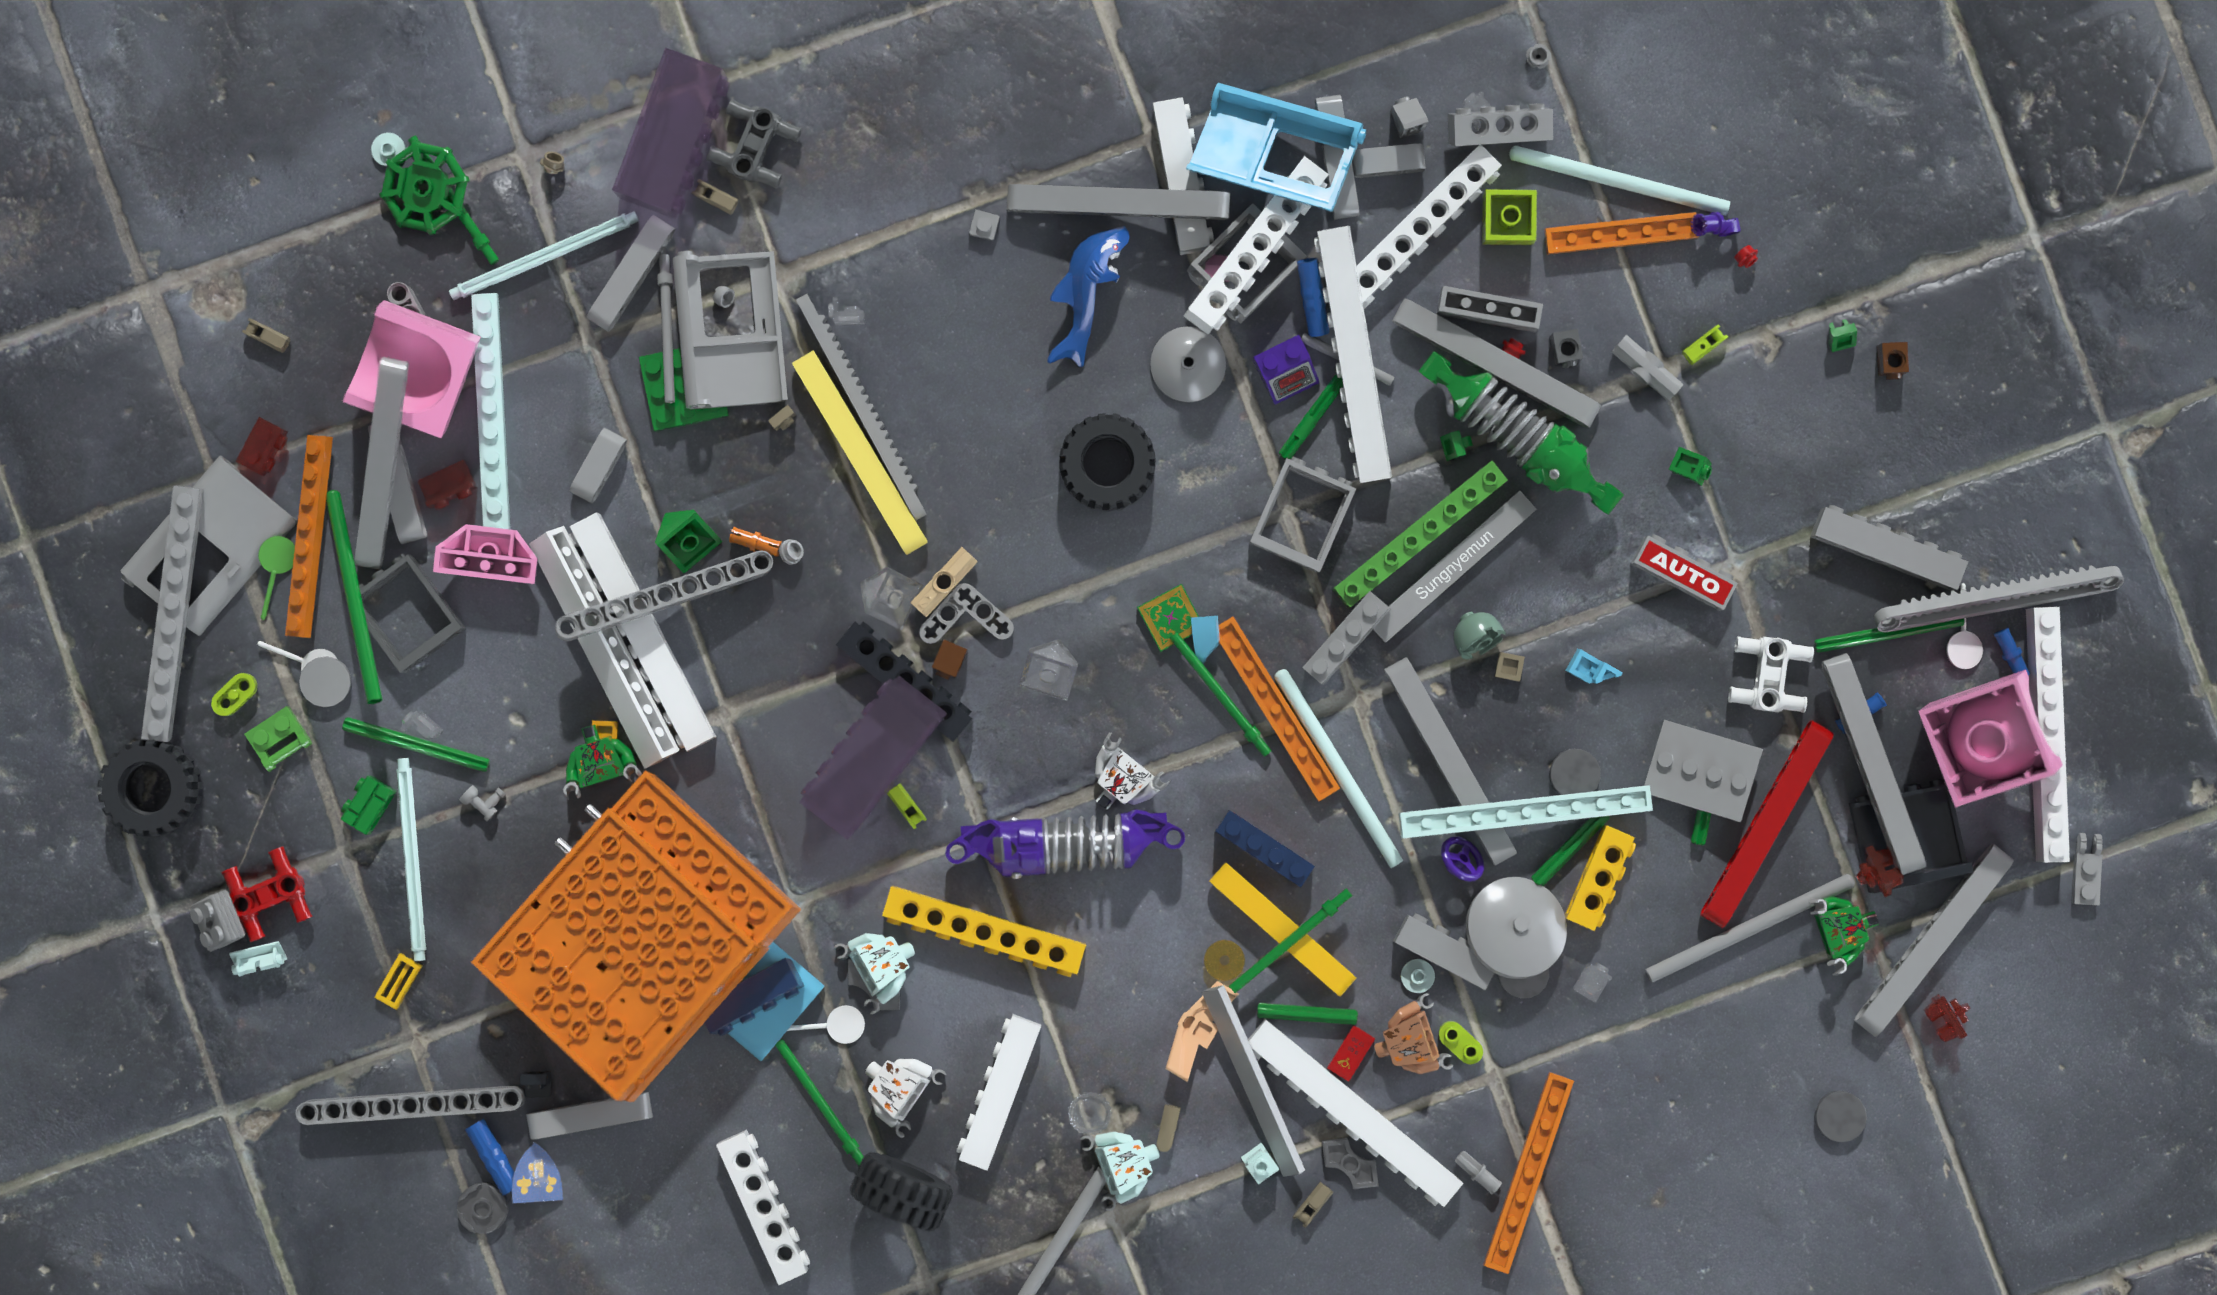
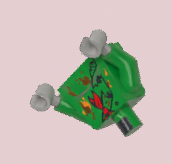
M596 725L581 729L585 743L574 747V751L570 753L566 768V785L563 791L567 800H569L568 795L571 791L576 792L578 799L581 797L578 785L582 788L622 775L629 782H632L630 779L632 773L636 772L638 777L642 773L636 767L631 749L619 739H612V736L600 738Z
M1833 896L1823 899H1810L1809 903L1815 904V910L1810 912V914H1814L1828 958L1835 959L1828 961L1827 965H1835L1836 971L1832 974L1833 976L1842 974L1846 971L1847 966L1860 955L1865 948V943L1869 941L1866 929L1879 925L1877 915L1874 911L1861 915L1858 906L1852 905L1849 900Z

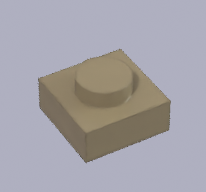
M787 405L768 421L776 431L780 428L785 430L793 424V417L796 414Z
M1499 652L1494 677L1520 682L1525 657Z

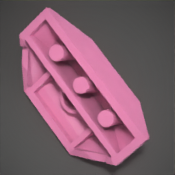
M466 524L436 546L433 572L535 584L538 558L517 530Z

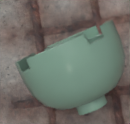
M1471 611L1461 616L1460 622L1453 634L1454 644L1463 659H1472L1473 656L1471 654L1477 651L1482 655L1493 649L1503 640L1501 634L1505 635L1506 632L1493 615L1485 612L1473 613Z

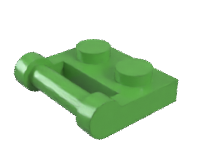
M289 706L284 707L244 734L268 772L275 769L276 764L302 747L307 748L312 744L311 739ZM293 733L297 735L298 739L272 756L268 754L267 750Z

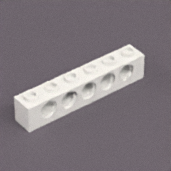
M745 1130L720 1141L716 1145L778 1285L807 1273L809 1269L807 1265L810 1264L809 1257L806 1251H801L797 1242L800 1241L799 1235L795 1227L790 1228L787 1218L790 1217L785 1204L780 1205L776 1195L779 1194L778 1188L774 1180L769 1181L766 1174L769 1169L763 1157L759 1158L756 1148H758V1143L754 1135H749L748 1131ZM740 1153L748 1154L751 1159L750 1165H741L738 1162V1155ZM755 1176L759 1178L761 1187L759 1189L751 1188L748 1184L749 1177ZM759 1201H769L771 1211L762 1212L758 1206ZM772 1223L779 1224L782 1228V1233L777 1236L772 1235L769 1231V1225ZM781 1247H789L792 1251V1257L789 1259L782 1258L779 1254Z

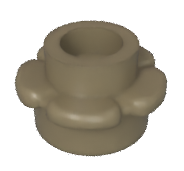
M546 152L544 158L540 160V164L544 166V170L549 174H557L564 170V157L557 152Z

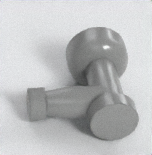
M472 785L460 797L459 801L465 805L472 804L485 816L483 819L488 822L497 812L494 807L501 797L503 798L506 794L498 787L495 793L483 802L477 796L478 789Z

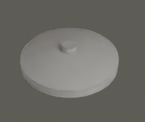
M1507 877L1490 883L1473 899L1466 916V935L1472 952L1487 969L1506 978L1525 979L1544 972L1556 962L1566 943L1567 923L1560 903L1547 888L1537 885L1533 880L1527 878Z

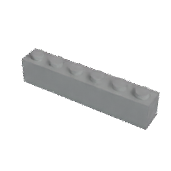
M1829 505V508L1824 507L1820 509L1810 535L1811 538L1947 590H1958L1968 561L1961 559L1963 555L1948 550L1947 553L1938 550V545L1924 541L1921 544L1914 541V536L1904 532H1900V535L1890 532L1891 527L1877 523L1874 526L1867 523L1868 519L1857 514H1853L1852 517L1843 514L1844 510L1837 506Z

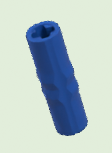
M1318 258L1297 261L1308 334L1310 337L1329 334L1330 330L1323 295L1324 287L1319 271Z
M482 1119L466 1128L465 1131L477 1150L479 1158L483 1161L486 1170L490 1173L503 1196L512 1191L514 1170L487 1123Z

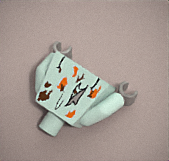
M869 933L848 941V945L840 943L834 947V950L845 949V953L837 958L846 960L850 956L872 997L877 996V998L869 999L864 1003V1007L870 1002L876 1004V1009L870 1014L877 1013L880 1010L881 1003H887L900 991L906 979L905 971L909 968L906 959L915 955L914 948L909 942L898 946L893 937L885 938L883 935Z
M1118 1132L1098 1134L1095 1138L1092 1135L1081 1137L1080 1140L1087 1138L1091 1141L1090 1147L1082 1148L1084 1151L1093 1149L1095 1145L1098 1146L1094 1150L1110 1193L1103 1196L1101 1202L1106 1199L1113 1201V1205L1106 1207V1210L1112 1211L1118 1202L1122 1204L1137 1197L1146 1185L1147 1177L1152 1174L1149 1162L1158 1159L1160 1156L1155 1144L1144 1148L1141 1140H1133L1130 1135Z

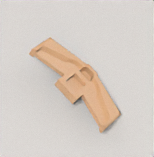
M1217 981L1211 988L1221 986L1223 984ZM1224 985L1232 1002L1239 993H1234L1232 989ZM1203 996L1187 1012L1183 1013L1177 1023L1178 1028L1165 1068L1188 1082L1198 1046L1200 1045L1208 1049L1218 1032Z

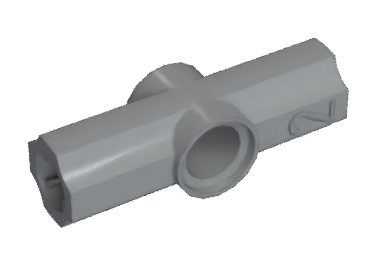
M1627 335L1611 351L1631 369V373L1645 385L1649 384L1667 401H1670L1684 385L1664 368L1663 362L1649 351L1646 352Z

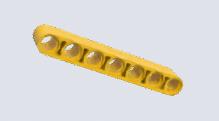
M1226 862L1209 880L1210 883L1278 943H1281L1299 928L1298 925ZM1308 934L1287 950L1339 997L1357 979Z

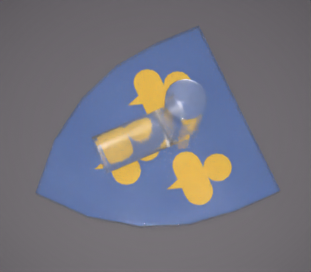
M535 1142L524 1152L516 1166L512 1178V1204L563 1200L561 1177L556 1164L549 1154Z

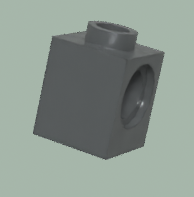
M1578 329L1556 332L1550 335L1555 366L1562 365L1563 369L1578 366L1577 362L1583 359ZM1567 343L1572 346L1573 354L1571 356L1562 354V344Z

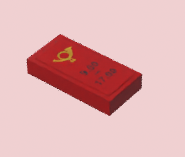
M1353 1025L1327 1066V1069L1349 1082L1376 1038Z

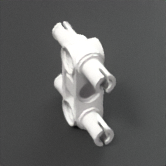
M1737 636L1735 652L1755 654L1758 657L1756 678L1752 690L1730 687L1728 702L1747 704L1753 709L1779 713L1784 709L1805 713L1807 697L1786 695L1784 692L1787 662L1791 659L1811 663L1814 647L1791 644V641L1763 636L1758 640ZM1773 642L1780 648L1777 656H1772L1769 652V645ZM1765 693H1770L1773 697V703L1769 707L1765 706L1762 702V697Z

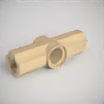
M961 547L910 603L925 617H928L978 561ZM943 575L951 578V585L947 589H941L937 584L939 577Z

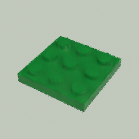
M681 348L673 350L674 403H665L663 352L639 357L655 432L729 416L727 407L686 408Z

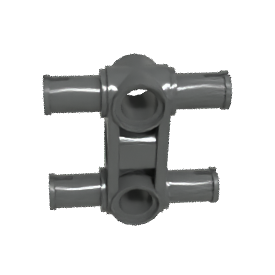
M731 99L726 114L746 121V128L733 154L712 145L706 160L727 168L728 173L737 176L741 180L756 182L757 180L777 189L781 182L782 174L762 167L763 159L773 136L777 134L797 143L802 128L782 121L780 115L771 112L768 108L758 106L751 108ZM761 116L770 117L771 120L767 126L762 127L758 125V120ZM742 162H749L751 164L750 170L746 173L738 171V166Z

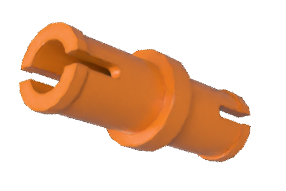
M733 527L731 531L733 534H730L729 537L730 543L749 547L750 551L753 552L757 550L766 551L776 557L779 556L778 550L782 541L761 536L759 532L751 533Z

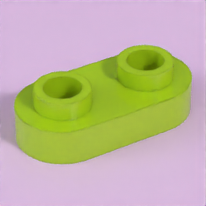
M247 673L235 675L213 696L211 701L213 711L220 716L233 715L256 693L258 687L256 679ZM244 681L249 684L246 691L241 688V684ZM225 699H229L230 706L228 708H225L223 706V701Z
M1447 1021L1440 1026L1438 1031L1440 1041L1462 1062L1475 1064L1481 1060L1483 1056L1482 1045L1460 1024L1454 1021ZM1455 1030L1456 1037L1449 1039L1447 1037L1448 1031ZM1469 1047L1475 1049L1473 1056H1467L1466 1050Z

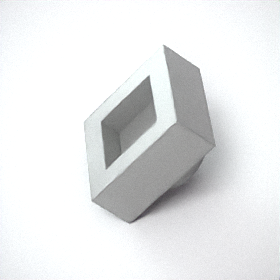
M975 209L969 235L994 242L1000 216Z

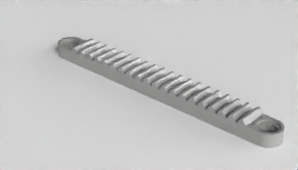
M808 294L796 299L799 307L915 520L924 517L927 514L915 493L918 486L910 484L913 477L906 475L908 472L907 466H901L904 462L902 457H896L899 451L897 448H892L894 445L893 440L887 439L889 436L888 431L882 430L885 425L882 421H878L880 416L877 412L872 413L875 407L873 404H868L870 401L869 396L863 395L866 391L864 387L858 386L861 381L858 377H854L856 374L855 370L849 368L851 365L850 361L844 359L847 355L844 350H840L842 346L839 341H835L837 339L836 335L830 333L832 330L831 326L825 324L827 318L825 315L818 314Z
M2091 565L2088 570L2080 567L2079 572L2070 569L2069 574L2060 571L2059 576L2052 572L2048 578L2041 574L2039 579L2030 576L2029 581L2020 578L2019 583L2010 580V585L2001 582L2000 586L1997 587L1992 583L1988 589L1981 585L1980 590L1971 587L1970 592L1961 589L1960 594L1951 591L1950 596L1943 592L1939 598L1932 594L1931 599L1922 596L1921 601H1917L1915 598L1911 599V603L1902 600L1900 605L1878 610L1874 615V621L1880 632L1897 631L2110 592L2123 585L2124 577L2116 566L2096 569Z

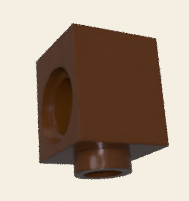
M1908 342L1881 343L1876 346L1878 376H1886V380L1902 379L1901 375L1909 372ZM1889 355L1897 358L1898 366L1896 368L1888 364Z
M943 640L932 665V668L937 669L935 674L947 680L951 676L957 677L968 650Z

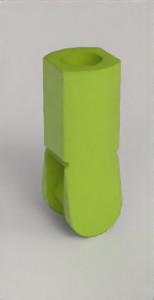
M1719 324L1682 351L1683 356L1691 365H1694L1728 338L1727 335L1724 336L1719 330ZM1709 335L1716 341L1712 346L1706 339Z
M901 783L886 793L913 829H916V825L922 820H927ZM913 806L917 812L909 817L905 811Z

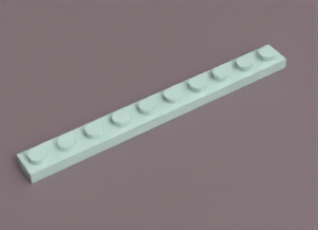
M497 293L471 294L473 334L481 337L474 356L483 526L510 529L499 297Z
M1650 785L1398 814L1402 839L1653 811Z

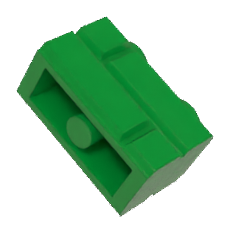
M372 775L366 776L365 779L362 777L357 782L354 788L357 793L352 800L348 799L341 809L343 813L341 820L366 835H371L397 792Z

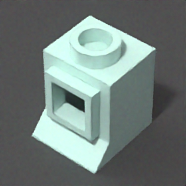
M1262 1143L1241 1157L1246 1168L1258 1184L1279 1170L1278 1165Z

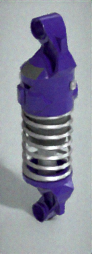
M1137 809L1121 813V815L1117 814L1115 817V831H1111L1109 816L1105 814L1103 817V831L1099 832L1097 818L1093 815L1090 821V833L1082 816L1079 818L1078 824H1073V820L1070 817L1067 818L1066 822H1060L1056 818L1054 823H1048L1045 818L1043 820L1042 818L1024 820L1010 818L1008 821L989 819L978 825L961 826V836L947 846L945 854L950 862L959 864L974 853H979L1003 877L1019 879L1022 876L1049 874L1050 869L1055 873L1057 868H1063L1067 873L1070 867L1074 866L1079 872L1082 869V864L1086 863L1088 869L1092 871L1095 864V853L1098 854L1099 865L1102 870L1107 866V852H1110L1111 863L1114 869H1117L1118 866L1121 869L1123 867L1124 869H1131L1151 842L1157 841L1170 849H1178L1185 842V834L1182 829L1167 822V812L1149 813ZM1172 830L1178 831L1181 836L1179 843L1175 845H1170L1166 840L1167 833ZM953 845L963 847L964 856L961 859L952 858L950 849Z

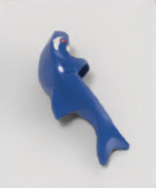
M1125 226L1096 233L1081 242L1074 250L1069 263L1068 273L1058 283L1050 296V301L1063 302L1072 306L1074 311L1073 328L1068 337L1051 351L1047 358L1049 364L1063 358H1070L1078 367L1084 366L1086 347L1094 316L1096 284L1109 281L1117 283L1119 280L1118 270L1113 268L1112 265L1108 266L1107 262L1109 257L1111 259L1118 258L1121 250L1128 243L1129 231Z

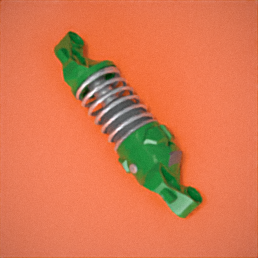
M1432 352L1419 372L1434 384L1440 383L1447 387L1453 399L1454 418L1464 422L1472 411L1475 410L1468 421V428L1475 426L1483 417L1484 419L1477 431L1478 435L1484 434L1494 425L1487 437V443L1493 442L1495 439L1499 441L1497 450L1504 448L1507 451V457H1516L1517 465L1519 464V467L1522 466V469L1526 471L1527 477L1537 484H1544L1553 493L1569 490L1588 493L1592 498L1591 503L1607 515L1611 513L1624 494L1607 481L1604 484L1596 482L1590 472L1589 449L1577 441L1574 433L1564 426L1554 425V422L1547 424L1546 417L1540 419L1536 416L1537 409L1526 411L1527 402H1523L1520 406H1513L1517 400V394L1512 395L1502 406L1500 402L1508 391L1507 387H1503L1494 398H1491L1490 395L1498 384V381L1492 378L1491 374L1486 372L1468 377L1456 375L1451 370L1452 364L1437 352Z

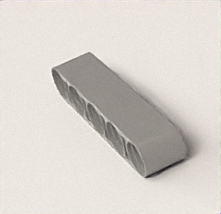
M1341 95L1315 98L1317 111L1345 118ZM1321 143L1325 170L1329 174L1327 176L1329 188L1344 151L1340 148ZM1352 162L1332 211L1334 220L1359 216Z
M655 215L650 217L587 314V319L607 332L611 331L653 268L659 255L662 254L675 233L674 227Z
M372 425L368 426L369 436L371 434ZM400 438L390 512L398 539L401 544L426 538L427 532Z
M642 1092L634 1102L616 1101L614 1098L536 1111L526 1114L530 1139L533 1140L652 1118L653 1114L649 1092Z

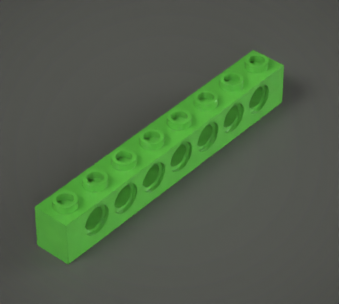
M1490 461L1332 590L1349 609L1508 479L1495 463Z

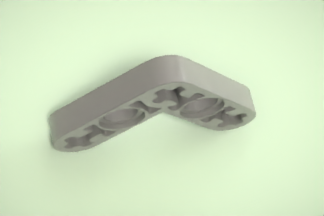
M962 583L955 587L920 628V637L928 644L939 642L965 612H968L992 635L1001 640L1012 636L1014 626L1008 617L973 586ZM967 588L970 589L969 595L974 600L977 596L981 598V600L974 604L972 610L967 608L971 605L966 599L963 601L959 600L960 594L958 592L960 589L964 591ZM982 604L988 605L991 609V614L986 619L979 618L976 613L978 606ZM949 606L955 610V617L951 621L942 619L941 611L944 607ZM995 613L1000 615V617L996 618L997 621L1001 624L1005 622L1009 624L1007 626L1009 630L1007 634H997L998 627L993 623L991 627L986 625V623L993 619ZM936 616L947 627L943 630L939 626L936 630L938 636L935 639L933 637L927 639L925 637L927 634L925 628H933L936 625V622L932 621Z

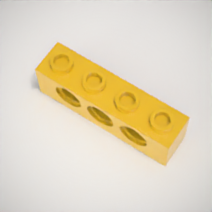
M1602 826L1565 912L1566 919L1595 931L1596 927L1600 928L1606 916L1603 913L1606 904H1611L1615 896L1616 890H1613L1616 880L1620 881L1625 873L1626 867L1623 864L1626 857L1630 858L1634 852L1636 844L1633 841L1635 837L1610 826ZM1614 848L1617 852V859L1609 863L1605 858V853L1608 849ZM1603 871L1607 875V882L1599 886L1595 881L1597 873ZM1589 895H1594L1597 898V905L1593 909H1588L1585 905V900Z

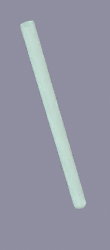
M1513 146L1509 153V157L1513 161L1709 212H1720L1724 216L1727 215L1730 207V201L1520 146Z
M1286 669L1279 670L1274 676L1276 682L1389 867L1393 868L1403 861L1402 857L1291 675Z

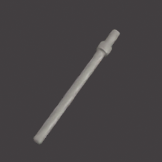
M661 254L659 255L660 274L657 275V280L661 291L665 403H674L670 287L673 285V275L670 273L669 255Z

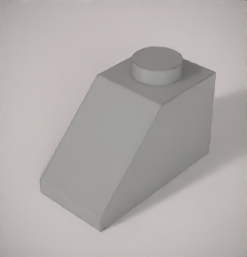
M1409 97L1398 99L1390 110L1400 139L1424 131L1428 124L1427 116L1417 98L1411 100Z

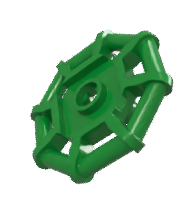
M415 140L412 142V145L396 156L387 159L385 162L387 167L382 192L379 193V196L389 208L398 227H407L433 235L436 234L438 229L457 216L461 217L466 187L470 180L452 154L453 150L451 148H443ZM423 154L437 156L434 164L424 162ZM413 156V165L403 168L401 164ZM447 163L455 177L448 179V174L441 167ZM397 172L399 173L397 189H393L395 175ZM425 180L429 189L425 191V194H422V190L418 189V185L423 184ZM450 185H456L453 203L447 201ZM399 196V198H402V200L404 201L405 208L403 209V211L400 209L394 197ZM442 207L448 210L434 220L433 212L440 210ZM412 212L424 213V221L410 218Z

